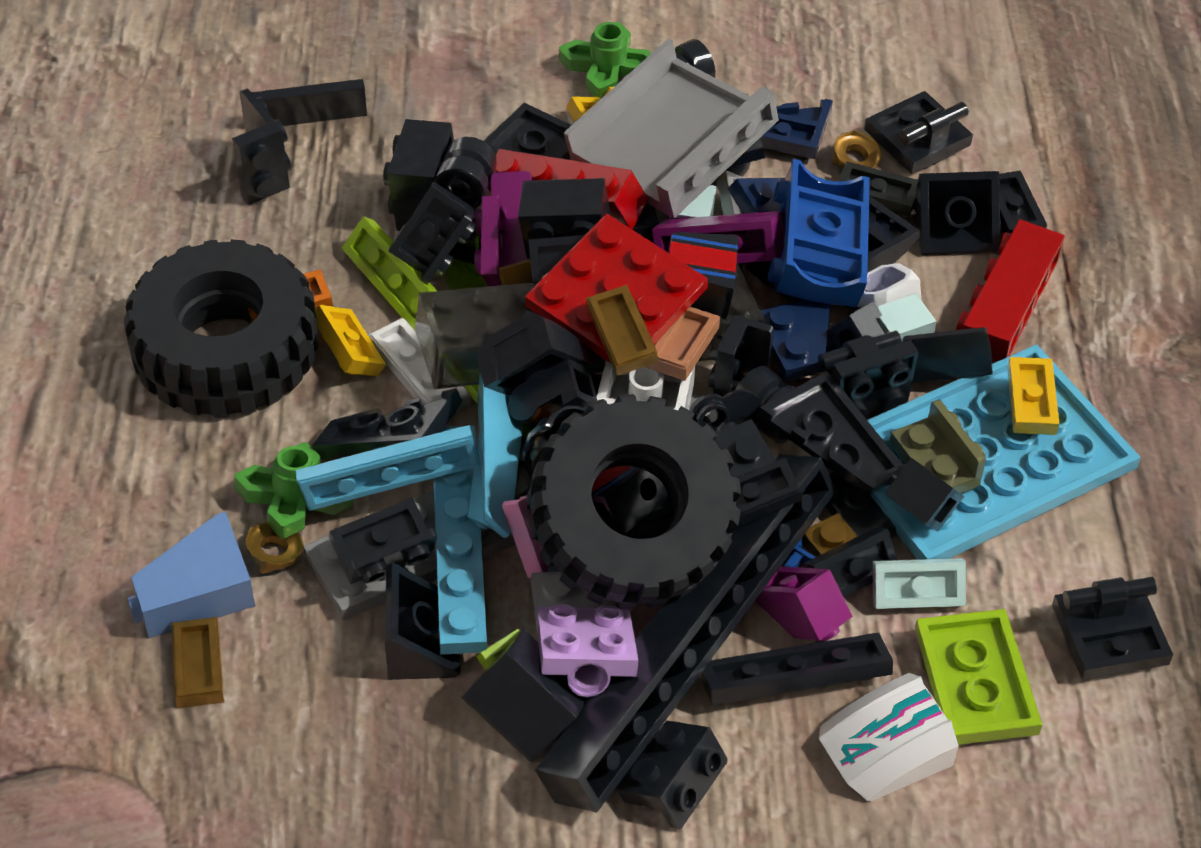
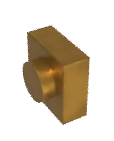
M837 513L810 526L802 537V544L810 554L817 557L858 536L841 515Z

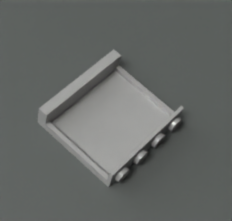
M668 38L632 72L627 74L612 90L600 98L582 117L572 123L564 132V137L571 160L632 170L648 198L647 204L672 218H676L779 119L774 92L763 86L752 96L737 90L677 59L673 40Z

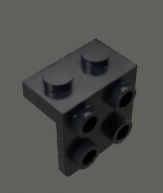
M246 88L239 92L245 133L232 138L241 196L250 205L290 188L288 171L292 167L290 159L285 152L284 142L288 140L282 122L278 119L274 120L269 114L261 97L256 98Z

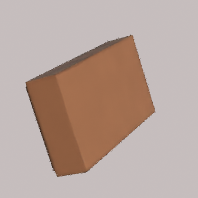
M689 307L655 343L654 346L658 352V363L646 366L645 368L686 381L719 329L720 317Z

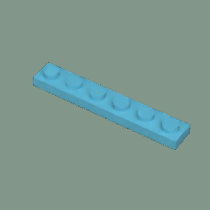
M472 425L470 428L476 444L475 425ZM448 426V427H445V428L443 429V431H447V430H451V429H455V428H459V427H463V426ZM474 468L434 478L440 655L481 653L487 649L481 528L467 517Z

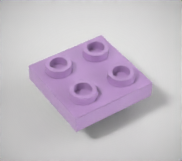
M556 604L551 607L537 606L536 627L542 674L567 675L568 686L572 692L583 697H592L602 693L608 687L611 676L637 677L638 655L629 609H619L611 605H604L598 608L572 607L566 604Z

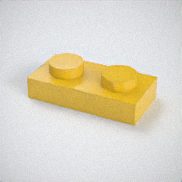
M319 305L315 310L317 327L321 332L322 338L327 342L337 358L339 366L345 373L351 375L361 374L378 377L386 363L353 310Z
M1010 357L1007 372L1013 433L1057 435L1059 415L1052 359Z

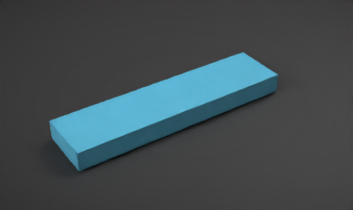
M470 425L298 469L296 470V478L310 511L479 467L481 462Z

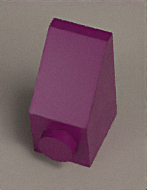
M780 567L755 600L790 635L797 639L815 640V642L827 641L840 632L839 626L853 617L830 569Z

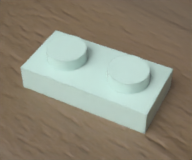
M962 558L873 561V606L876 609L966 606V561Z

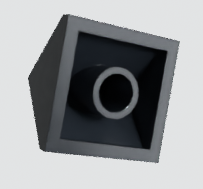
M999 171L919 174L912 215L915 227L920 230V238L918 239L920 253L998 251L1000 245Z
M393 562L386 566L385 652L388 680L457 677L460 675V654L440 655L438 586Z
M522 629L461 698L528 761L532 762L577 718L589 697L579 696L572 692L568 686L567 675H547L541 673L538 642L527 631Z

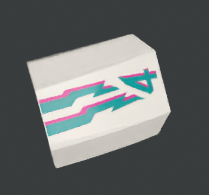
M912 673L896 678L854 701L822 724L819 732L820 742L846 783L867 801H874L952 767L958 750V742L952 722L946 718L923 684L921 676Z

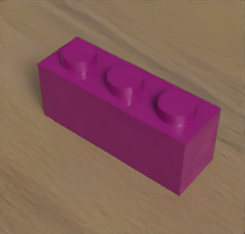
M782 211L667 219L652 229L654 244L668 252L671 235L675 232L739 236L736 263L772 261L774 257L779 258L784 249Z

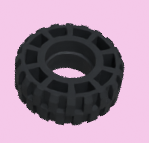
M231 239L230 242L209 240L204 241V244L193 247L187 245L179 248L175 254L169 257L165 255L156 261L150 272H144L135 284L136 290H132L126 302L125 308L127 313L124 317V326L135 373L140 375L141 383L149 392L154 395L158 394L159 400L173 408L181 407L188 414L200 416L202 413L211 414L214 418L228 417V414L241 413V415L255 412L256 408L263 405L270 406L278 402L282 398V394L286 391L291 392L302 381V373L306 374L315 360L314 352L318 348L319 336L314 296L309 288V282L305 275L295 268V264L280 253L276 255L269 247L258 243L254 246L247 244L244 240ZM248 308L252 309L258 315V317L252 323L250 320ZM220 319H240L251 323L246 328L225 336H204L194 333L199 327Z
M634 394L618 395L612 404H607V401L604 399L588 404L584 413L578 414L574 412L562 422L557 433L550 436L532 474L531 487L527 497V509L531 511L532 516L529 522L533 540H539L542 546L540 556L548 568L555 565L562 573L559 580L571 590L575 585L588 592L586 599L595 603L602 604L604 599L615 601L616 607L619 609L633 610L637 604H646L648 608L665 605L670 598L675 596L677 598L683 597L692 591L699 582L704 580L725 555L732 542V533L738 526L741 510L736 507V501L741 496L739 479L731 477L729 472L734 462L728 449H719L715 443L718 435L708 424L702 428L692 419L694 413L683 406H680L678 411L665 406L666 399L650 396L647 402L636 401ZM618 466L637 467L653 474L664 484L672 498L674 505L672 524L662 535L650 539L630 538L612 530L603 522L593 505L591 492L596 478L603 471Z

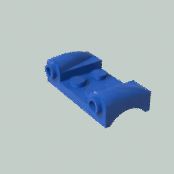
M792 160L785 180L778 179L773 196V202L779 203V211L786 212L784 249L780 259L775 257L772 259L768 272V281L774 283L775 292L805 301L857 308L867 286L869 177L861 176L848 181H829L812 174L803 165L801 160Z

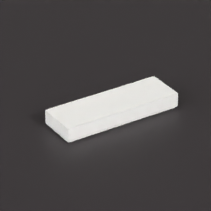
M404 318L368 335L386 365L414 398L420 397L423 404L441 400L442 391L457 388L462 403L456 412L471 405V395Z

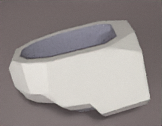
M900 263L881 265L868 272L867 286L857 307L862 308L873 301L877 306L913 294H917L921 299L920 279L911 269Z

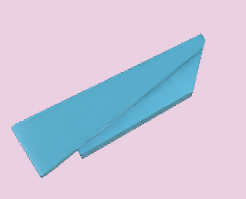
M480 373L477 397L479 417L477 450L481 466L475 467L473 471L467 517L479 528L484 530L488 528L493 529L501 537L506 538L510 535L511 529L502 504L504 501L514 500L523 422L511 416L508 410L510 396L485 388Z

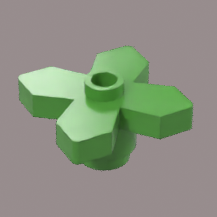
M604 22L595 28L590 42L575 39L559 47V61L569 71L588 72L586 76L587 90L594 97H603L608 87H615L618 84L619 77H625L632 72L651 52L646 49L629 48L631 45V33L620 22Z
M306 442L286 447L278 453L273 461L272 468L253 465L234 475V489L247 503L270 504L267 511V524L280 538L285 539L305 528L306 509L308 507L297 483L296 470L320 464V455ZM354 499L314 509V511L335 515L353 506Z

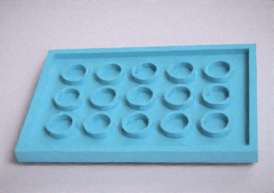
M1037 344L993 363V375L960 378L867 420L900 462L905 464L889 443L891 432L927 418L931 402L940 399L949 411L954 412L958 416L964 431L973 442H977L982 447L985 453L986 464L980 486L961 493L964 495V498L938 532L888 497L885 492L890 485L871 495L896 526V534L917 560L950 559L1138 468L1141 457L1054 362L1053 371L1059 415L1057 435L1013 433L1007 372L1009 358L1050 359Z

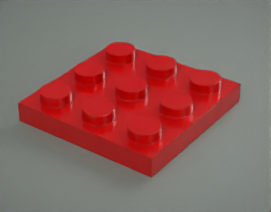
M606 214L525 296L526 307L538 315L570 331L594 353L611 363L586 307L587 297L627 285L655 345L708 288V278L617 219Z

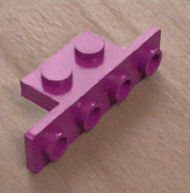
M529 171L493 173L491 175V196H482V211H477L475 217L476 231L478 235H481V249L475 250L474 257L476 273L481 274L489 287V293L501 300L506 307L498 268L527 260L518 212L523 181L532 180V175ZM508 309L507 314H504L501 328L511 323ZM488 311V322L490 320V311Z

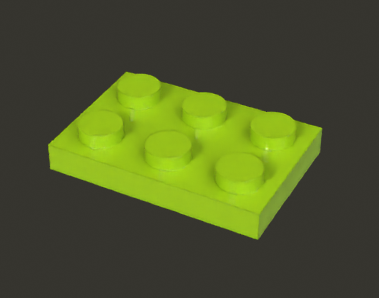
M1006 609L928 617L916 620L914 630L934 700L946 718L952 722L958 745L1040 735L1043 724Z

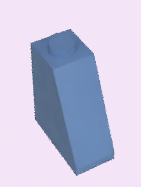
M226 512L216 514L134 574L131 579L135 595L127 597L134 623L144 622L148 638L172 632L171 622L211 617L218 618L255 607L251 580Z

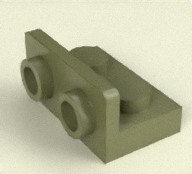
M940 399L931 402L927 418L891 432L889 443L905 464L913 458L960 493L980 486L986 464L985 453L982 447L977 442H973L964 431L958 416L954 412L949 411Z

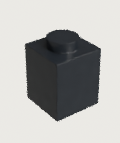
M913 458L907 464L900 465L894 471L889 480L890 487L885 492L888 497L937 532L964 498V495Z

